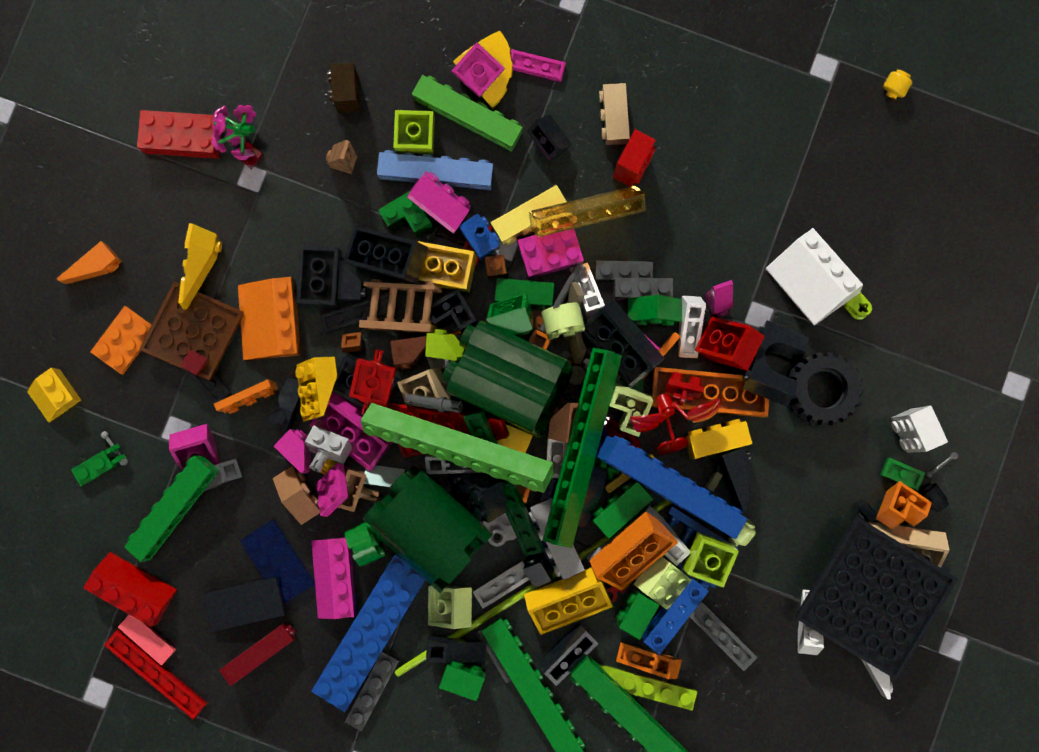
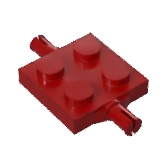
M375 350L374 360L368 361L358 358L349 397L359 399L364 403L361 412L363 415L371 403L385 407L389 403L396 368L381 363L384 352L382 350Z

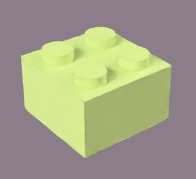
M661 557L639 576L634 585L668 610L692 579Z

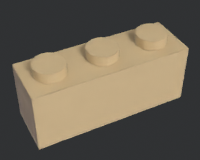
M626 83L603 84L602 91H599V103H603V109L600 110V120L604 121V128H601L602 139H605V145L627 144L630 136Z

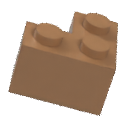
M291 466L273 478L282 504L301 525L320 513L318 497L315 494H310L311 491L304 482L306 478L303 473L297 472Z

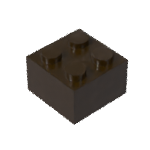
M354 62L330 64L331 71H328V81L331 83L332 89H329V99L332 101L333 107H336L338 113L361 112L359 75Z

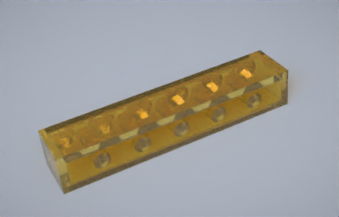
M632 186L529 211L530 226L532 231L538 237L644 212L646 211L645 193L637 186Z

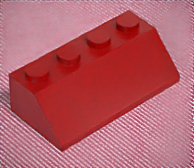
M109 552L93 570L83 589L151 627L159 623L178 590L112 552Z

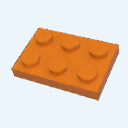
M124 306L90 352L123 375L140 353L139 348L152 324L127 306Z
M267 379L214 403L216 411L232 414L239 411L240 406H250L257 402L256 399L260 397L268 398L274 395V391L278 390L276 382Z

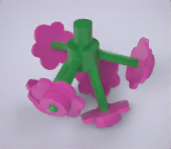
M239 105L233 113L242 122L238 124L227 118L228 108L223 106L216 110L213 115L212 125L214 133L212 135V144L221 153L226 151L224 146L226 141L231 142L233 146L240 144V148L231 151V154L239 160H247L249 157L254 156V152H251L250 149H244L245 137L249 133H254L255 128L253 125L248 126L246 122H253L256 112L253 111L250 105ZM227 128L225 138L221 139L219 136Z

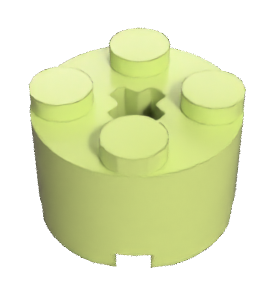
M566 303L559 305L560 307L553 309L551 307L541 312L548 340L558 338L561 334L564 337L573 336L575 332L585 330L578 303Z

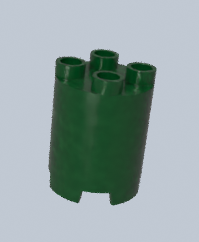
M413 466L407 472L402 473L388 489L396 497L393 498L388 494L366 513L363 520L370 525L369 529L434 589L441 593L471 561L470 558L480 549L483 542L486 543L492 537L493 533L424 470L420 472Z

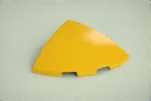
M501 31L493 33L478 42L505 68L482 95L483 99L492 109L507 91L506 86L513 72L511 50ZM472 47L453 61L454 64L457 65Z

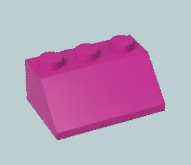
M425 171L412 187L407 198L454 233L470 210L469 201L463 196H457L449 185H443L438 181L439 178L434 173Z

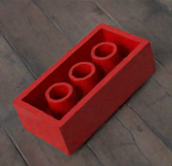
M140 110L137 148L144 154L219 159L220 151L216 150L212 144V135L214 133L212 125L213 115Z

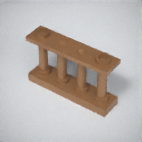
M378 279L364 282V286L372 289L369 317H367V320L359 321V328L374 331L420 334L435 333V329H438L430 321L433 292L442 293V289L437 287L436 283L424 282V285L383 283L382 280ZM380 289L390 290L387 318L384 321H378L379 318H377ZM397 290L407 291L405 317L402 319V322H396V319H394ZM415 291L425 292L423 317L420 323H414V320H412Z

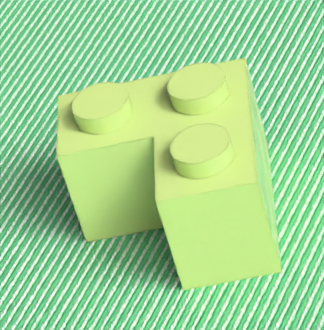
M615 383L609 406L623 411L619 421L620 430L639 437L641 432L635 431L630 417L648 415L653 399L649 394Z

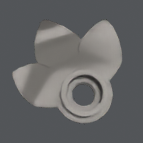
M506 513L490 523L483 521V525L493 533L492 537L488 540L491 545L496 547L502 546L506 540L517 538ZM495 533H499L501 535L500 540L494 539L493 536Z

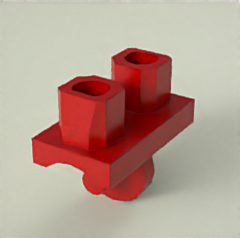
M673 372L671 379H669L665 387V392L672 393V398L679 399L680 406H683L685 401L699 400L704 391V387H701V378L691 377L689 383L682 382V373Z

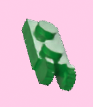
M119 444L101 451L71 469L80 486L86 485L126 459L125 454L119 455L113 460L110 457L111 453L120 448Z

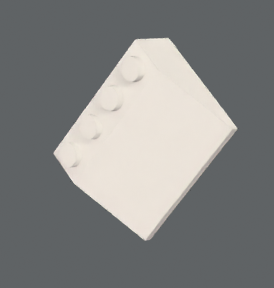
M814 228L798 238L766 267L767 272L814 326L858 295L863 287L859 279Z

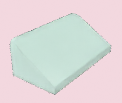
M377 465L371 472L365 469L367 476L364 484L390 487L405 472V469Z

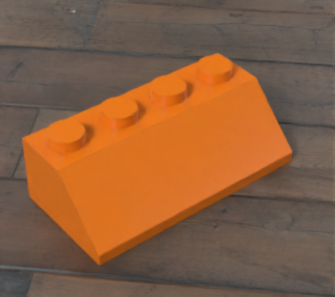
M644 512L589 561L596 578L622 591L673 548L678 541L658 518Z

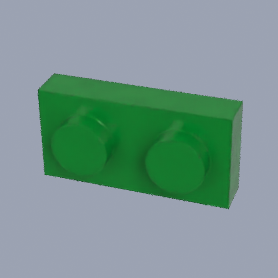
M887 458L880 476L895 482L901 481L911 489L918 491L925 472L892 458Z

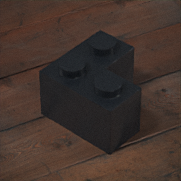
M459 289L434 302L431 306L430 318L438 329L455 321L463 334L469 324L475 327L478 324Z

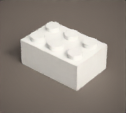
M932 406L912 408L891 417L892 428L898 433L901 439L899 443L907 453L927 452L948 442Z

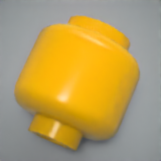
M899 69L891 72L883 85L884 90L887 91L886 96L895 100L897 97H905L912 85L911 75Z

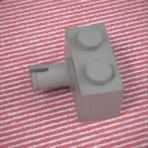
M315 425L305 440L308 450L316 454L309 468L313 471L317 469L316 472L318 473L321 472L327 458L344 464L352 450L348 438Z

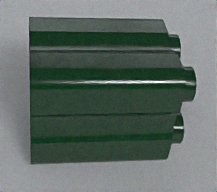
M483 320L476 327L469 324L464 330L459 343L461 347L466 349L460 362L451 360L442 376V382L448 384L447 393L471 407L483 410L484 413L490 416L505 420V423L541 439L573 374V368L569 366V360Z

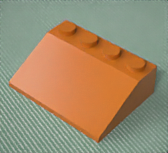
M283 277L238 285L239 309L244 312L241 320L243 360L300 356L301 347L295 280L292 277Z

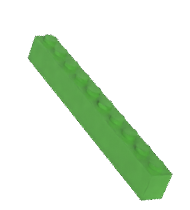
M374 403L370 404L360 420L363 432L369 436L380 437L387 442H394L402 447L418 450L422 454H430L440 460H447L458 466H465L476 472L489 474L496 479L507 480L514 485H521L532 491L544 493L554 474L553 462Z

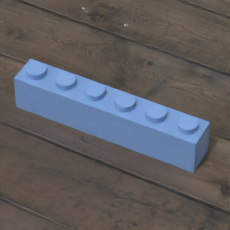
M385 150L384 153L379 152L377 168L379 179L416 183L422 174L427 171L428 173H434L439 178L438 181L443 185L491 190L493 163H490L488 160L474 162L468 158L454 160L449 156L433 158V155L430 154L414 156L415 154L410 152H404L403 154H396L395 151Z

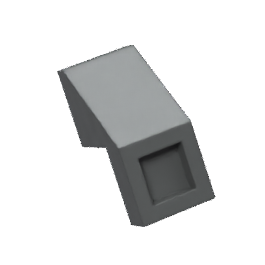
M234 459L214 465L220 471L205 490L240 479L242 475L237 460Z

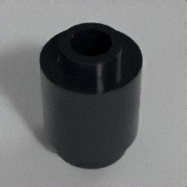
M928 483L921 488L922 492L920 495L932 502L931 510L940 512L949 505L947 502L948 498L936 483Z

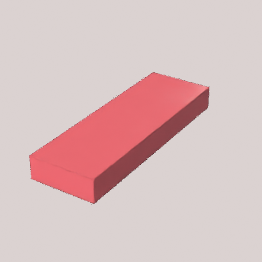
M128 615L118 626L120 630L161 666L176 651L172 645L149 625L131 615Z

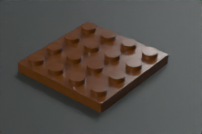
M173 282L139 350L187 371L180 364L191 349L208 359V362L198 376L211 382L242 320L244 312L199 292L196 293L188 309H183L178 303L180 284Z

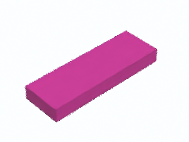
M511 49L510 55L514 71L558 82L562 81L566 62Z

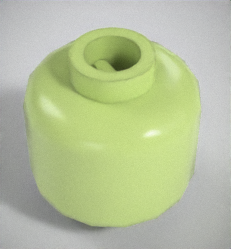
M747 519L737 539L729 536L728 540L735 546H746L756 534L755 525Z

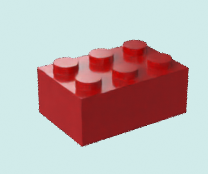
M635 129L617 162L612 178L631 188L635 183L639 184L657 148L654 146L656 140Z
M711 317L695 351L710 361L748 371L765 336L750 325Z

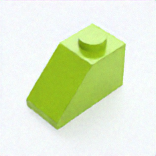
M435 329V333H427L426 357L460 361L465 350L459 345L460 342L456 336L447 334V330Z

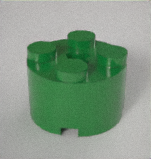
M366 522L345 532L349 549H352L354 553L352 556L359 567L386 556L384 547L379 543L382 540L369 529L370 525Z

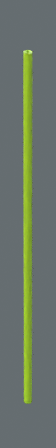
M664 499L652 508L658 513L672 503ZM636 517L627 522L609 539L605 536L578 554L580 560H584L586 556L605 542L623 532L635 521ZM555 570L552 579L557 577ZM531 583L473 620L471 627L461 628L446 638L459 639L524 598L525 593L536 590L541 586L534 588ZM426 651L394 670L397 677L425 661Z

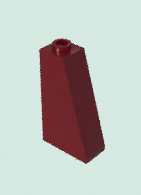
M283 623L219 671L227 683L232 686L295 640V629L290 624Z

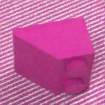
M207 424L169 435V451L181 472L186 467V462L193 456H204L213 465L221 463L214 436Z
M289 429L274 447L300 473H309L311 471L309 468L311 452L305 444L307 435L302 430Z

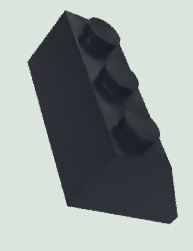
M350 352L344 356L337 370V378L332 392L363 408V402L349 397L358 358H361ZM396 376L394 377L389 401L398 387L397 382L401 381Z

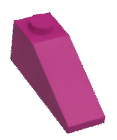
M732 280L713 286L704 294L711 316L717 315L722 317L729 314L728 310L733 308Z

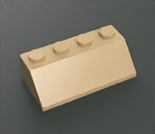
M868 522L940 568L950 551L945 532L897 526L892 530L883 523Z

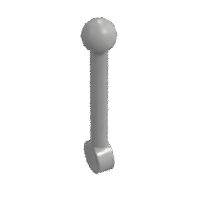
M102 432L101 437L106 439L110 446H113V442L108 437V432ZM118 450L115 451L117 456L121 455ZM124 459L119 463L121 465H127L128 460Z

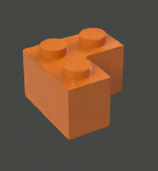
M899 481L886 491L876 519L892 530L904 520L915 526L928 516L932 502Z

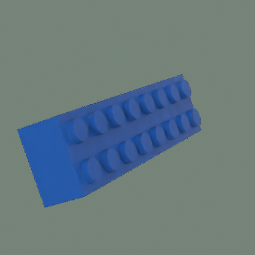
M606 436L596 454L597 458L633 480L638 481V483L719 532L737 539L747 521V518L742 516L743 511L728 505V502L712 495L707 489L695 485L694 481L679 475L678 471L666 467L660 460L648 456V453L632 446L629 441L617 436L613 438Z
M397 554L390 561L311 691L343 712L349 707L425 582V579Z

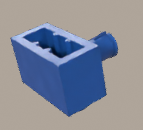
M476 214L459 225V229L481 261L500 249L498 243L501 241L495 232L491 233L488 229L490 225L484 216L481 218L479 214Z

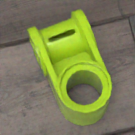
M861 292L842 305L857 320L864 319L872 311L871 303ZM862 307L864 310L859 312L858 309Z

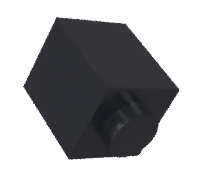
M543 552L537 555H530L526 559L523 568L534 588L552 581L554 570Z

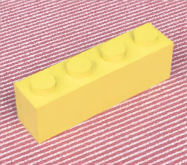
M555 185L492 221L491 227L502 245H510L517 240L516 237L522 234L526 236L537 225H540V227L550 222L549 219L553 216L559 217L566 213L568 203L558 186Z

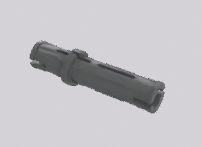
M410 393L405 397V401H409L405 402L406 406L435 409L442 413L445 411L461 413L463 410V406H459L463 405L461 400L413 395Z

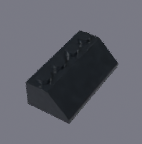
M612 300L599 310L585 324V330L582 331L595 348L609 350L622 356L618 374L630 388L665 359L615 300Z

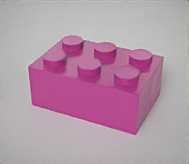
M573 224L517 240L528 280L568 269L576 264H583L584 259Z

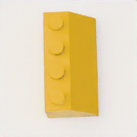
M593 568L586 569L565 580L561 579L524 594L528 612L540 635L613 607L603 581L596 578Z

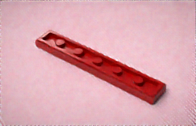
M119 629L104 644L107 649L193 720L207 705L205 700L164 666H161Z

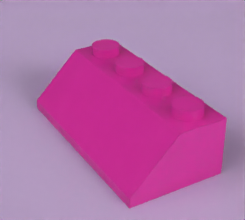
M333 392L324 416L313 419L309 426L313 427L315 425L348 438L352 446L349 456L371 472L389 450L393 442H387L380 437L369 436L363 432L360 421L364 416L361 414L362 409Z
M345 537L312 540L318 618L339 619L355 617L357 615L352 550L349 549Z

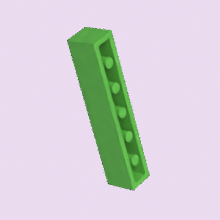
M422 75L412 92L414 101L511 152L522 134L523 127H521L518 121L504 118V115L499 111L495 110L493 112L487 109L488 107L485 104L472 101L464 93L458 94L454 91V88L447 84L444 86L439 84L438 80L432 76L426 77Z

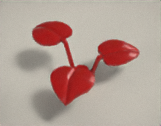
M665 393L655 399L659 413L630 417V420L636 432H646L655 429L659 423L666 419L671 441H665L657 448L658 454L664 456L670 452L680 451L688 445L687 438L675 439L669 417L675 413V408L687 420L692 419L695 423L710 419L718 412L720 399L718 397L712 402L696 406L686 414L676 401H672L670 394Z

